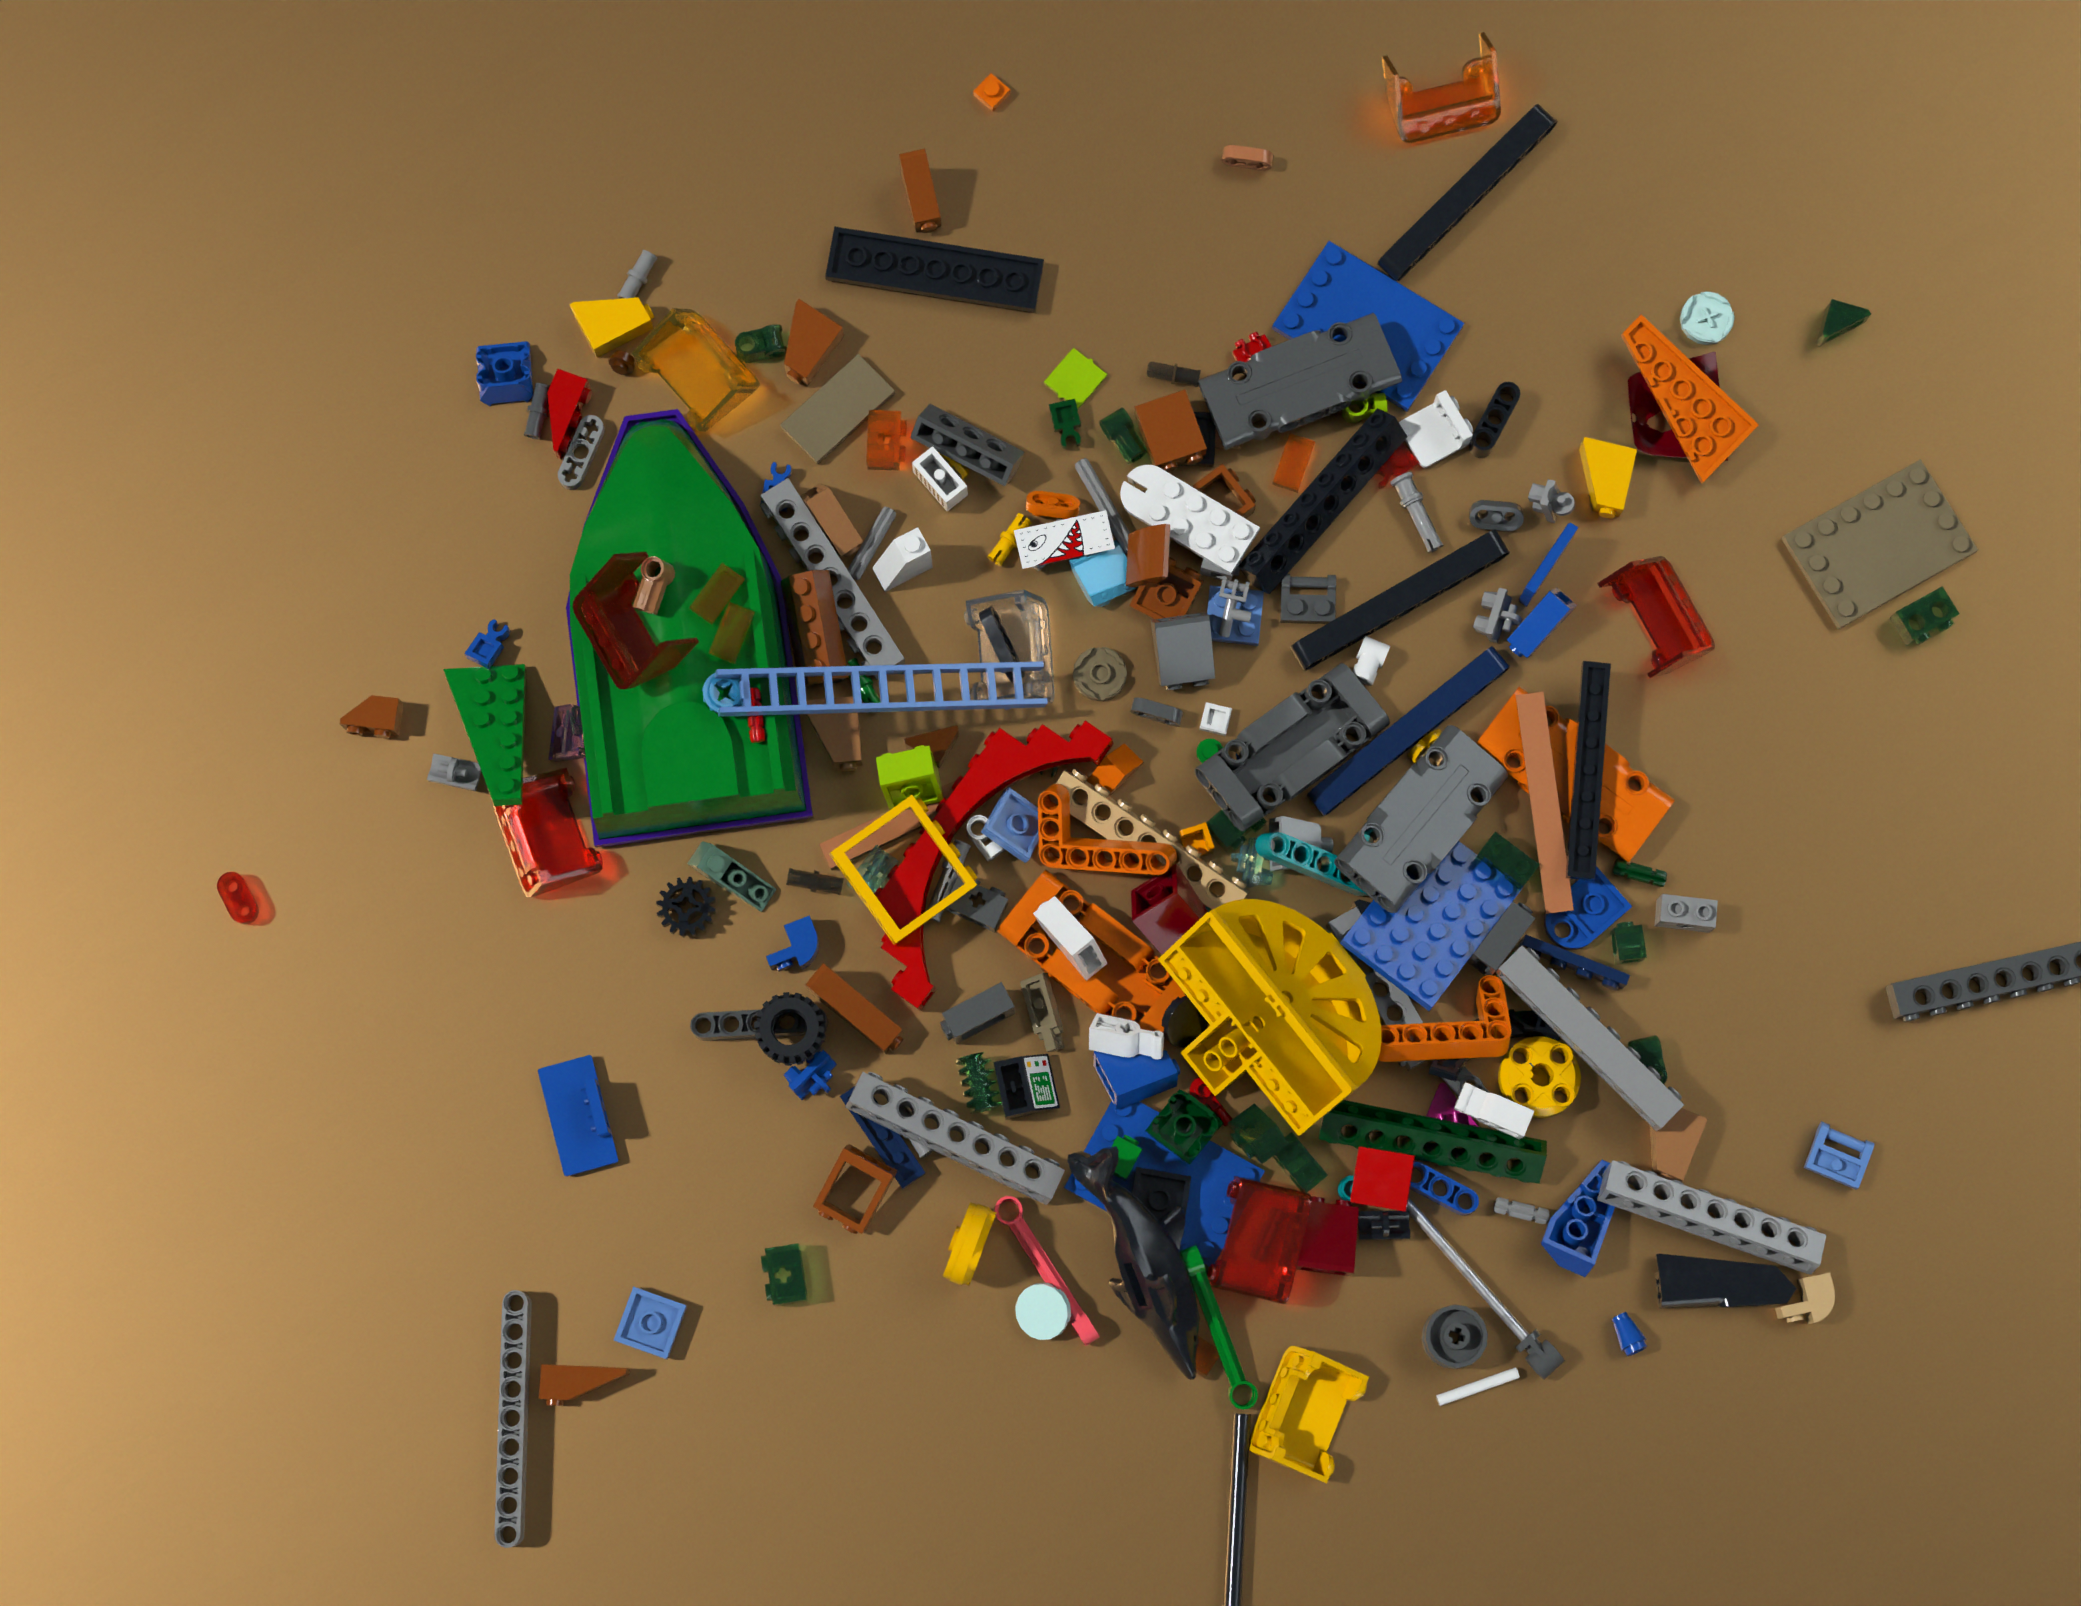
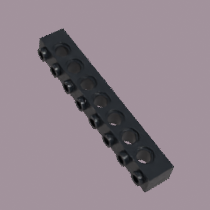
M1377 408L1239 564V568L1252 586L1270 594L1408 436L1395 416Z

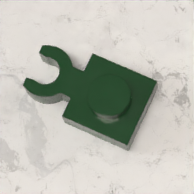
M1075 399L1049 404L1054 432H1063L1060 439L1062 448L1067 449L1066 439L1069 437H1073L1076 440V445L1080 446L1081 437L1074 430V428L1081 427Z

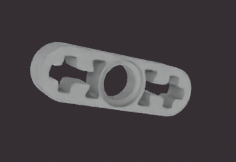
M595 415L585 416L580 421L559 468L558 479L565 489L575 490L582 485L604 436L605 428L603 422ZM593 423H596L598 431L591 432L589 439L593 444H590L586 440L588 436L586 426H592ZM579 446H585L589 449V453L584 459H578L574 456V451ZM570 461H572L573 463L578 465L574 470V473L577 478L576 480L571 479L570 482H567V479L564 475L570 474L572 472L574 467L572 463H569Z

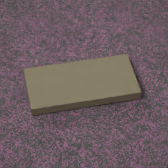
M857 354L780 426L818 465L895 394V390Z

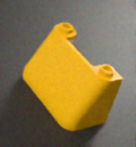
M1297 1346L1289 1347L1280 1361L1250 1436L1249 1450L1327 1484L1329 1477L1334 1472L1335 1464L1333 1456L1326 1452L1347 1400L1356 1401L1365 1394L1369 1377L1314 1351Z

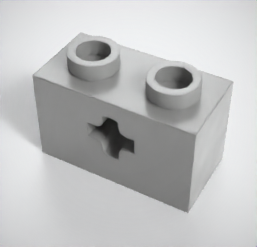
M1662 894L1656 901L1654 926L1710 933L1716 928L1718 900Z

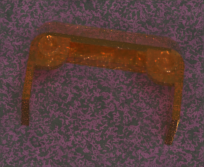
M1484 32L1479 33L1481 57L1471 59L1463 66L1462 81L1413 92L1412 84L1407 78L1399 77L1387 55L1382 56L1386 95L1397 133L1404 142L1414 143L1489 125L1498 120L1501 115L1497 51Z

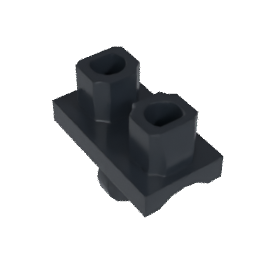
M1399 1210L1359 1211V1240L1410 1239L1409 1210L1407 1212Z

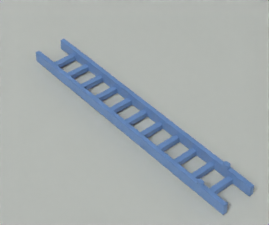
M1039 661L717 669L715 679L741 678L739 682L740 700H743L742 707H720L718 717L1044 708L1048 704L1047 698L1024 699L1021 671H1041L1044 663ZM1013 671L1015 699L997 700L994 672L1006 673ZM986 672L989 700H970L968 673ZM932 673L935 701L916 702L913 674ZM941 673H959L962 701H943ZM905 674L907 702H889L887 675ZM851 675L853 703L834 704L832 676ZM859 675H878L881 703H862ZM824 676L826 704L807 705L804 677ZM777 677H796L799 705H779ZM749 678H769L771 706H751Z

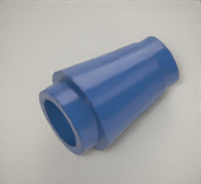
M1627 1312L1612 1318L1620 1349L1625 1351L1627 1357L1647 1348L1645 1343L1646 1337Z

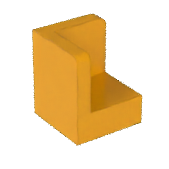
M1206 822L1180 830L1179 838L1184 847H1187V845L1194 847L1201 852L1200 857L1214 853L1215 847Z

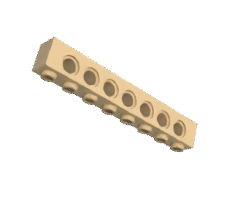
M1075 768L1072 771L1069 769L1064 770L1056 784L1065 786L1069 791L1070 814L1108 840L1143 842L1146 835H1151L1156 839L1157 843L1171 845L1179 855L1177 865L1201 902L1210 909H1215L1234 900L1246 899L1250 893L1246 889L1247 883L1237 876L1230 878L1223 873L1224 868L1212 860L1208 863L1200 858V851L1190 845L1184 847L1178 843L1177 840L1179 838L1166 829L1162 832L1154 827L1156 822L1148 816L1142 814L1139 817L1131 811L1133 807L1122 799H1119L1117 802L1108 796L1110 791L1100 784L1093 786L1087 782L1086 779L1088 777ZM1078 789H1083L1088 794V800L1085 804H1081L1076 800L1075 794ZM1049 794L1050 800L1058 804L1056 796ZM1101 804L1107 805L1111 810V815L1108 819H1103L1098 814V808ZM1125 819L1131 821L1134 826L1131 834H1125L1121 830V822ZM1130 853V855L1139 860V857L1135 853ZM1156 854L1158 861L1166 864V859L1162 855ZM1191 866H1198L1202 870V878L1200 880H1194L1190 877L1189 869ZM1219 881L1224 884V895L1218 896L1213 893V882Z

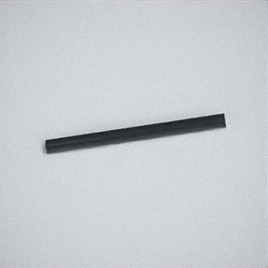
M1234 1413L1224 1606H1241L1250 1414Z

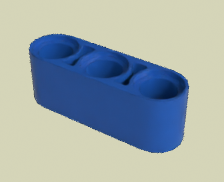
M1414 1162L1413 1168L1421 1172L1422 1178L1419 1183L1411 1182V1190L1461 1216L1468 1215L1477 1209L1479 1198L1472 1189L1423 1163ZM1440 1181L1445 1184L1447 1191L1444 1196H1438L1434 1193L1433 1184ZM1460 1195L1470 1197L1472 1202L1470 1209L1465 1210L1459 1206L1458 1197Z

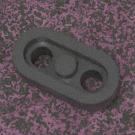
M1479 500L1473 503L1469 509L1470 522L1479 529L1514 531L1520 528L1524 521L1522 508L1513 502ZM1480 510L1487 511L1485 514L1478 513ZM1508 512L1514 513L1512 516L1505 515Z

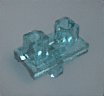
M1249 838L1248 845H1241L1240 853H1232L1230 858L1231 861L1238 863L1236 872L1243 873L1242 880L1247 883L1246 888L1267 886L1272 883L1273 872L1262 868L1263 859H1268L1261 857L1256 851L1255 844L1257 838Z
M875 845L857 871L872 892L875 893L885 881L891 869L899 861L878 845ZM848 882L847 886L853 889V887Z

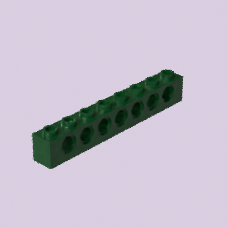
M1347 1100L1340 1102L1323 1116L1320 1121L1318 1139L1332 1144L1340 1143L1357 1149L1360 1146L1414 1155L1415 1160L1434 1162L1441 1166L1459 1167L1470 1172L1488 1173L1495 1177L1518 1179L1524 1183H1540L1547 1158V1141L1525 1136L1517 1139L1500 1131Z

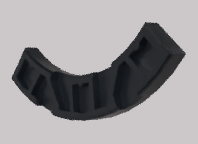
M1532 1009L1531 1011L1508 1010L1512 1029L1511 1038L1542 1036L1560 1040V1036ZM1471 1058L1433 1060L1429 1074L1456 1082L1459 1073Z

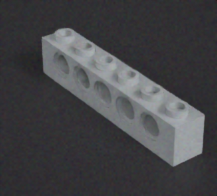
M1355 907L1329 921L1326 925L1327 932L1329 934L1332 932L1336 939L1341 942L1361 916L1359 909ZM1344 947V949L1348 952V954L1359 966V961H1361V959H1359L1357 956H1355L1352 952H1350L1348 949ZM1374 969L1369 973L1364 972L1366 975L1365 979L1374 996L1382 1026L1423 1023L1407 994ZM1377 983L1383 984L1387 989V995L1383 997L1375 995L1373 985ZM1391 1007L1397 1008L1401 1013L1400 1020H1390L1387 1017V1009ZM1427 1060L1397 1062L1401 1067L1405 1066L1409 1071Z

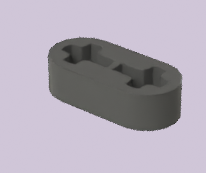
M1138 697L1134 698L1130 710L1134 715L1171 726H1180L1183 717V711Z

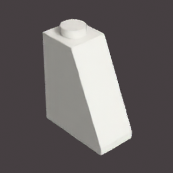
M918 527L894 539L872 567L884 591L886 592L933 568L931 550Z
M1055 896L1049 901L1042 903L1038 910L1033 913L1042 929L1086 981L1108 964L1095 939Z

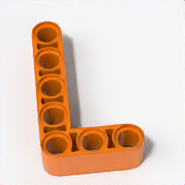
M1058 783L1052 784L1038 797L1039 857L1046 867L1161 875L1167 872L1177 859L1175 849L1166 843L1071 837L1070 796L1067 788ZM1049 794L1056 796L1058 804L1050 800ZM1050 821L1057 823L1059 831L1051 827ZM1050 848L1057 849L1060 857L1053 855ZM1077 849L1085 853L1086 859L1081 858L1077 854ZM1103 851H1108L1112 855L1113 860L1105 858ZM1131 852L1139 857V862L1131 859ZM1156 854L1162 855L1166 859V864L1160 863Z
M1487 975L1480 979L1476 997L1479 1021L1381 1026L1382 1041L1378 1060L1382 1062L1499 1057L1505 1055L1509 1049L1512 1029L1502 980L1494 975Z

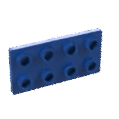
M587 1055L540 1068L538 1074L564 1175L568 1177L617 1163L619 1159L593 1057Z

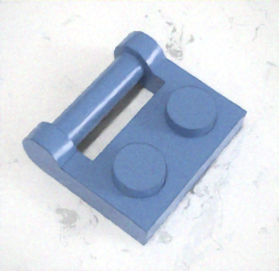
M1821 1121L1816 1130L1804 1168L1853 1189H1859L1874 1148V1143L1868 1140L1863 1142L1830 1128L1829 1124ZM1825 1139H1830L1859 1151V1158L1824 1145Z

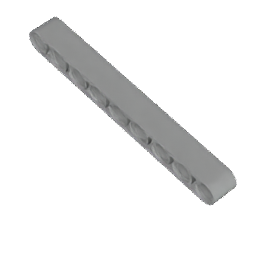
M518 1290L508 1292L502 1301L494 1535L496 1542L505 1548L519 1545L524 1539L532 1302L529 1295ZM515 1296H521L524 1301V1305L519 1311H513L510 1305L511 1300ZM515 1324L521 1325L523 1329V1334L518 1340H513L509 1333L511 1327ZM513 1353H519L522 1357V1363L516 1369L511 1368L509 1365V1357ZM517 1381L521 1386V1392L517 1397L512 1398L508 1394V1386L510 1383ZM512 1410H516L520 1415V1421L515 1426H510L507 1422V1415ZM511 1439H515L519 1443V1450L515 1455H510L506 1451V1444ZM509 1468H514L518 1472V1480L514 1484H509L505 1480V1473ZM508 1497H513L517 1502V1509L513 1513H508L504 1509V1502ZM508 1526L513 1527L516 1531V1538L511 1543L503 1538V1531Z

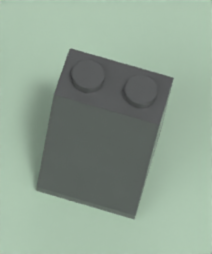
M1201 612L1150 620L1159 685L1166 686V690L1183 688L1182 683L1193 682V686L1210 684L1209 679H1215L1210 618L1207 613Z

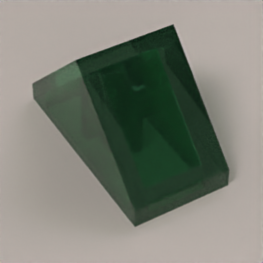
M1832 299L1825 309L1817 338L1818 346L1864 324L1871 315L1870 311Z

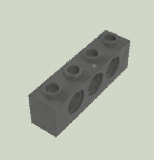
M929 404L918 416L910 436L911 439L929 448L933 446L937 452L1003 486H1006L1016 474L1025 453L932 404Z

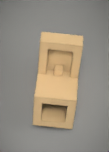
M1825 1273L1798 1279L1797 1284L1802 1302L1775 1308L1777 1318L1786 1317L1787 1323L1803 1320L1804 1313L1808 1324L1823 1320L1831 1312L1835 1303V1290L1831 1274Z

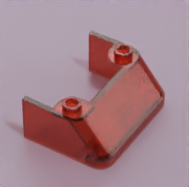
M647 552L614 554L580 591L573 602V611L614 684L619 689L635 688L674 669L699 643L697 638L664 641L656 647L633 608L632 603L635 601L639 589V582L634 572L648 557Z
M1658 556L1631 561L1597 583L1599 588L1612 586V593L1618 601L1632 603L1657 649L1652 651L1651 663L1655 669L1647 673L1649 678L1668 674L1715 649V643L1673 566L1665 557Z

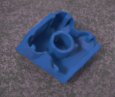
M529 342L485 345L476 348V361L478 365L476 381L481 402L491 406V404L528 402L532 398L533 382Z

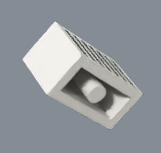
M933 446L912 462L913 473L947 512L968 495L967 485Z

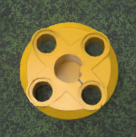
M1536 1036L1523 1039L1509 1049L1500 1063L1498 1082L1504 1098L1534 1110L1532 1118H1548L1561 1113L1574 1101L1580 1088L1581 1074L1578 1062L1568 1045L1552 1038ZM1513 1052L1522 1053L1525 1057V1063L1519 1064L1515 1062ZM1552 1052L1562 1054L1564 1063L1558 1064L1554 1062ZM1515 1091L1524 1092L1527 1102H1518L1514 1095ZM1554 1091L1563 1092L1566 1096V1102L1560 1103L1556 1101Z
M970 1202L961 1227H956L948 1248L952 1252L943 1277L949 1279V1281L959 1285H970L996 1212L992 1211L989 1207Z

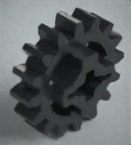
M679 877L677 878L676 886H673L670 882L667 883L668 892L660 891L664 900L656 901V905L663 910L658 911L657 916L659 918L665 917L661 924L663 927L671 925V934L680 930V936L685 938L686 932L690 931L692 936L695 937L696 929L699 928L705 932V922L710 924L714 922L709 915L717 913L716 908L711 907V904H714L716 899L715 897H708L712 892L709 887L702 889L703 881L699 880L695 885L693 884L692 877H688L687 883H683ZM682 891V894L680 896H678L676 899H672V897L676 893ZM695 891L703 897L704 903L697 902L694 899ZM689 901L693 908H689L687 913H684L680 906H685L686 902ZM669 911L679 915V923L670 917ZM698 915L701 916L698 921L691 924V920Z

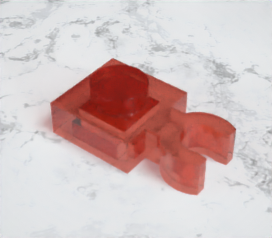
M1403 443L1383 464L1384 466L1375 473V475L1380 474L1384 478L1378 484L1379 489L1384 488L1388 484L1391 476L1396 478L1410 472L1418 465V460Z

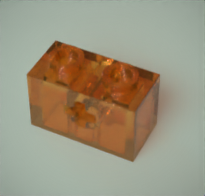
M869 410L867 469L900 471V462H905L906 446H901V436H906L907 420H902L901 411ZM885 437H890L889 444H884Z

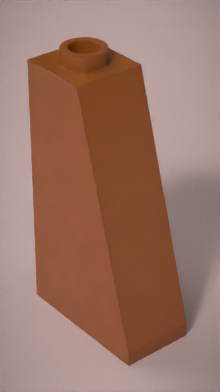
M824 963L805 984L809 993L885 1054L889 1050L894 1052L904 1040L901 1037L903 1030Z

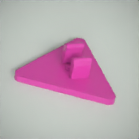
M1440 1083L1426 1117L1478 1127L1471 1116L1454 1109L1457 1098L1445 1083Z

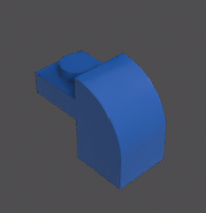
M810 915L784 925L792 946L766 956L771 970L777 969L778 972L787 970L794 966L792 963L794 961H798L801 970L813 963L819 951V939Z

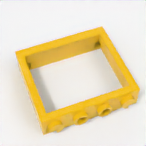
M913 795L830 852V857L894 945L977 886L975 882L977 876L969 865L963 866L958 859L961 854L952 842L948 844L942 837L945 832L936 820L933 822L926 814L929 810L920 797L915 799ZM910 808L964 885L900 930L845 853Z

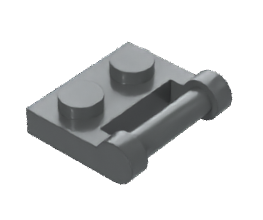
M1287 574L1281 580L1280 623L1328 624L1335 620L1336 575H1327V577H1296ZM1290 587L1327 588V595L1290 594Z

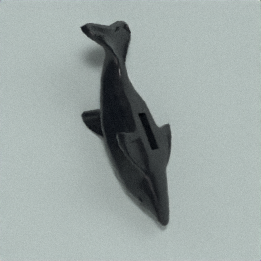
M1117 1147L1103 1148L1094 1155L1083 1151L1069 1154L1067 1162L1072 1174L1087 1190L1100 1200L1111 1218L1114 1231L1115 1255L1122 1280L1112 1278L1109 1280L1110 1287L1124 1305L1146 1324L1177 1368L1189 1380L1195 1379L1200 1316L1195 1291L1185 1262L1179 1252L1186 1223L1183 1208L1175 1206L1162 1218L1157 1219L1135 1195L1114 1182L1112 1177L1118 1164L1119 1155Z

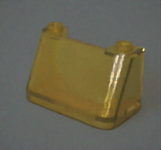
M672 308L631 353L636 358V364L642 371L658 373L690 409L687 412L689 418L687 422L696 431L705 432L760 386L754 374L709 323L692 309Z

